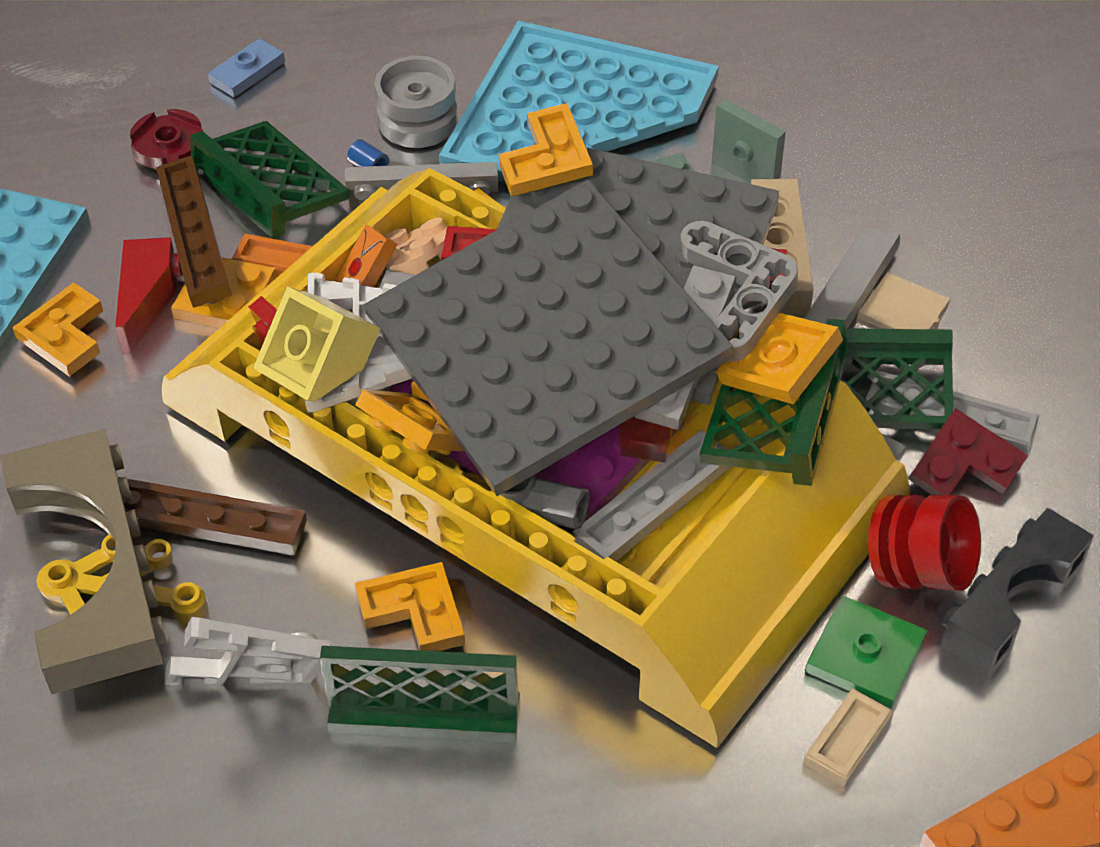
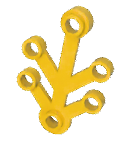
M110 534L103 539L101 549L76 562L60 559L46 564L37 575L36 582L40 593L53 602H63L70 615L80 609L85 603L79 592L95 595L108 574L102 577L89 574L111 562L113 563L115 551H112L111 548L116 546V542ZM157 539L145 546L144 550L150 570L141 572L142 576L153 570H163L171 565L173 554L167 541ZM158 552L165 553L161 557H152L154 554ZM191 582L181 583L175 589L153 585L158 605L171 607L175 619L179 622L188 624L191 617L203 618L207 614L208 602L205 592L200 586ZM191 597H193L191 600L182 601V600H184V599H186V598H191Z

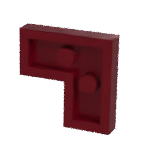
M955 408L909 475L908 480L931 495H950L965 471H968L1003 494L1028 455Z

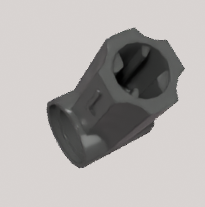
M535 474L500 494L552 524L574 529L582 527L587 518L590 502L589 489L536 478Z

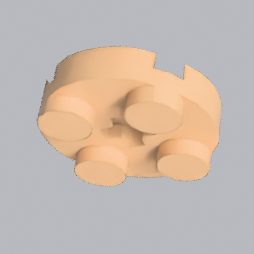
M431 219L422 224L420 228L407 232L405 228H400L387 234L388 238L397 243V247L380 277H384L386 270L417 275L429 268L428 260L437 255L441 260L447 229L443 219Z

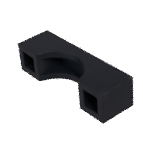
M1048 507L1036 521L1029 518L1020 529L1016 538V544L1012 548L1006 545L998 553L992 565L993 570L987 576L981 573L974 580L967 593L968 598L962 605L955 602L947 611L942 621V625L946 627L941 646L989 676L1013 647L1021 624V620L1009 603L1008 596L1020 588L1031 585H1045L1062 589L1085 562L1094 535Z

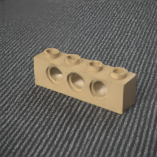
M797 179L751 180L753 185L779 190V201L764 246L775 249H787V255L794 259L797 264L798 285L779 313L805 318L812 305L814 289ZM764 303L760 304L761 312H763L767 306Z

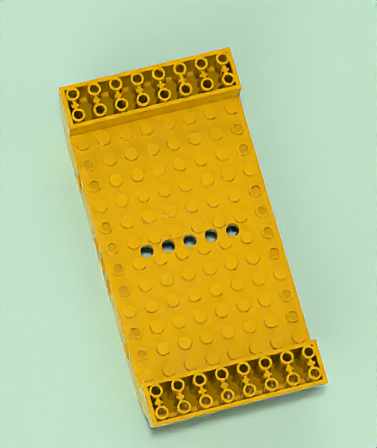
M431 168L407 176L388 190L380 187L164 376L162 398L165 405L223 441L227 440L242 425L246 426L640 669L639 700L716 748L720 746L869 554L868 529L872 513L879 500L886 495L907 496L910 492L905 465L895 459L884 437L863 405L847 384L840 381L812 486L793 484L792 473L731 467L617 561H614L609 557L602 559L577 544L576 538L556 524L546 521L513 500L501 495L496 496L483 478L476 474L463 472L462 468L464 466L445 454L435 450H429L428 454H422L410 449L402 442L404 436L395 430L388 432L374 426L368 421L370 416L368 413L357 409L346 401L308 413L303 397L253 369L263 342L252 329L256 322L248 306L262 296L278 310L287 286L308 293V273L324 274L325 280L335 281L366 224L377 229L385 236L400 228H405L407 232L420 228L422 224L434 218H442L446 227L498 228L506 207ZM437 255L428 260L427 263L429 266H433L441 260ZM379 277L374 286L375 288L380 287L383 278ZM738 328V331L735 333L733 338H737L740 328ZM718 380L711 404L706 405L690 401L684 417V426L615 497L700 430H703L705 433L707 432L722 385L720 380ZM759 394L753 395L760 404L773 399ZM744 400L727 408L728 414L733 419L752 410ZM786 405L770 415L779 424L793 417L796 412L789 405ZM760 419L742 430L751 439L769 428ZM734 434L718 441L728 450L742 444ZM776 439L759 449L763 454L784 456L786 447L779 439Z

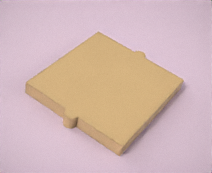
M887 272L876 289H872L867 301L859 310L857 318L882 329L937 328L940 317L949 305L950 299Z

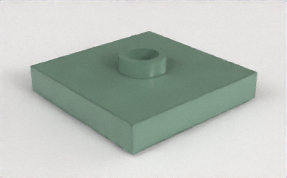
M723 99L716 105L712 162L749 183L753 179H780L786 132Z

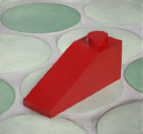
M171 237L123 240L115 322L122 354H130L175 294L176 277L183 275L178 253H174Z

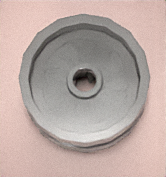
M408 56L398 58L384 65L376 74L374 89L375 99L378 104V125L382 135L390 142L403 147L422 148L436 145L452 134L458 119L457 103L455 101L456 82L451 68L445 63L428 56Z

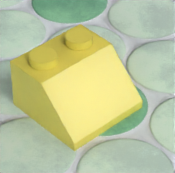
M287 286L253 369L304 399L315 402L364 369L381 328L325 298Z

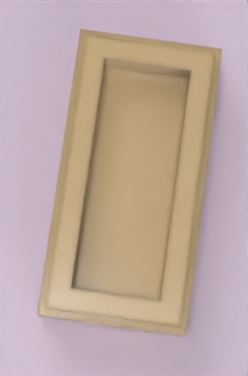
M852 688L805 754L803 764L845 789L891 722L894 711Z

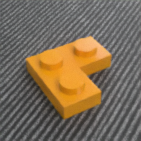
M568 103L527 113L528 126L536 145L498 154L499 166L511 197L593 175L592 161Z
M73 282L12 328L16 339L70 377L100 354L97 342L79 329L102 313L103 308L98 298Z
M442 562L355 583L356 595L366 629L410 619L419 650L441 651L465 645V634Z

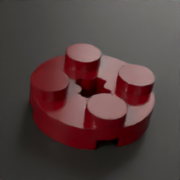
M167 109L168 115L156 117L155 112L143 116L133 125L130 131L131 149L134 159L147 167L156 169L157 166L191 156L190 135L203 131L198 117L180 109Z

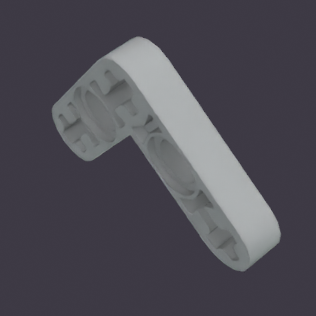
M706 221L692 222L684 227L681 232V249L684 258L698 267L736 276V283L741 285L714 325L726 339H731L738 331V324L741 325L739 339L733 338L729 341L733 345L734 358L727 362L742 360L750 354L796 290L798 285L797 264L788 255ZM741 253L750 257V261L743 265H733L727 261V258L733 254ZM770 276L776 277V279L771 284L772 291L768 289L770 286ZM750 301H760L767 306L763 312L755 314L746 312L742 307Z

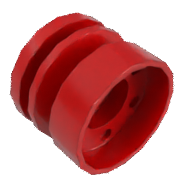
M886 495L879 500L872 513L868 529V553L876 580L884 588L921 589L925 586L929 590L964 591L967 589L977 574L981 557L982 535L979 517L973 503L966 496L930 495L926 499L919 495Z

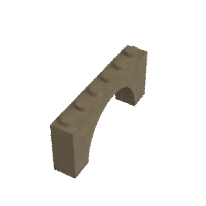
M102 429L0 455L6 489L16 515L38 511H57L75 514L102 527L116 542L111 570L96 594L70 616L48 627L34 631L41 670L51 695L163 664L159 645L166 644L167 638L161 616L152 618L150 608L158 606V601L152 580L143 582L141 572L149 571L150 569L143 544L135 546L133 537L141 536L135 510L126 511L125 504L133 502L127 477L118 478L117 471L125 469L119 444L110 445L106 431Z

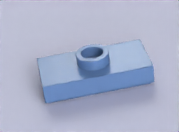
M258 38L208 73L209 82L235 98L285 63L284 52Z

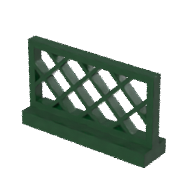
M263 121L213 139L204 131L190 135L191 155L198 173L272 239L285 234L286 222L349 199V189L268 121ZM265 135L270 141L255 140V138ZM225 148H234L239 150L238 152L226 151ZM250 150L265 153L264 155H257L246 153V151ZM272 153L288 155L290 158L273 157ZM243 165L259 166L258 170L249 169ZM267 167L284 169L285 172L266 171ZM292 172H309L311 176L292 174ZM262 182L275 183L280 185L279 188L266 186ZM287 185L306 187V190L303 191L286 188ZM316 188V189L330 190V192H327V193L313 192V189ZM283 200L296 201L300 203L287 207L285 206V202Z
M827 318L826 324L838 327L843 341L800 395V400H796L794 404L776 399L760 404L753 396L755 393L722 384L699 453L701 463L792 473L793 484L812 486L848 353L845 320ZM744 400L752 410L733 419L728 414L727 408ZM789 405L796 414L778 424L770 414ZM761 419L769 429L750 439L742 429ZM731 434H734L742 443L731 450L715 449L718 441ZM776 439H779L786 447L784 456L763 454L759 449Z
M846 328L848 353L845 364H853L860 370L846 384L863 405L877 428L941 429L953 412V329ZM881 365H895L902 373L888 383L875 370ZM924 365H943V375L932 384L917 371ZM867 377L881 388L868 401L854 390ZM908 378L912 379L924 390L912 401H909L896 390ZM942 386H943V393L938 390V389L941 388ZM889 395L903 408L895 415H883L875 406ZM932 396L944 407V416H926L917 407Z
M323 645L321 647L320 663L329 705L327 720L329 733L517 743L520 712L517 655ZM338 664L352 665L356 668L349 671ZM387 667H400L404 670L396 673ZM435 669L450 670L452 673L445 676ZM483 672H502L503 674L492 678ZM373 676L382 682L375 685L365 678ZM420 678L429 684L422 687L413 681ZM469 681L477 687L470 690L461 685V683Z

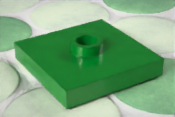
M842 595L806 663L805 672L848 691H851L853 688L883 706L892 709L926 638L927 630Z

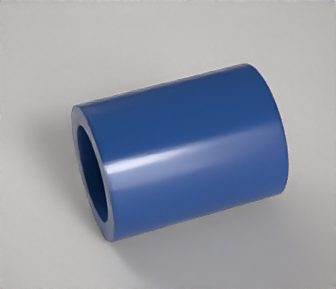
M363 139L356 140L350 146L347 153L348 161L357 167L389 165L388 155Z

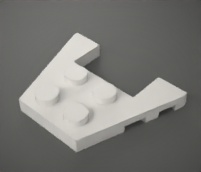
M308 273V293L325 298L346 310L353 309V314L370 323L372 322L368 318L363 304L397 286L384 283L383 289L361 286L359 279L344 277L341 283L325 280L324 274ZM379 333L364 369L317 401L311 402L305 399L307 412H316L359 397L363 389L379 390L411 379V376Z
M191 617L185 629L184 648L226 652L221 659L171 656L166 665L165 685H182L183 676L204 678L205 685H223L227 677L250 678L251 684H310L322 670L320 663L322 645L330 646V641L316 639V635L311 633L298 632L288 634Z

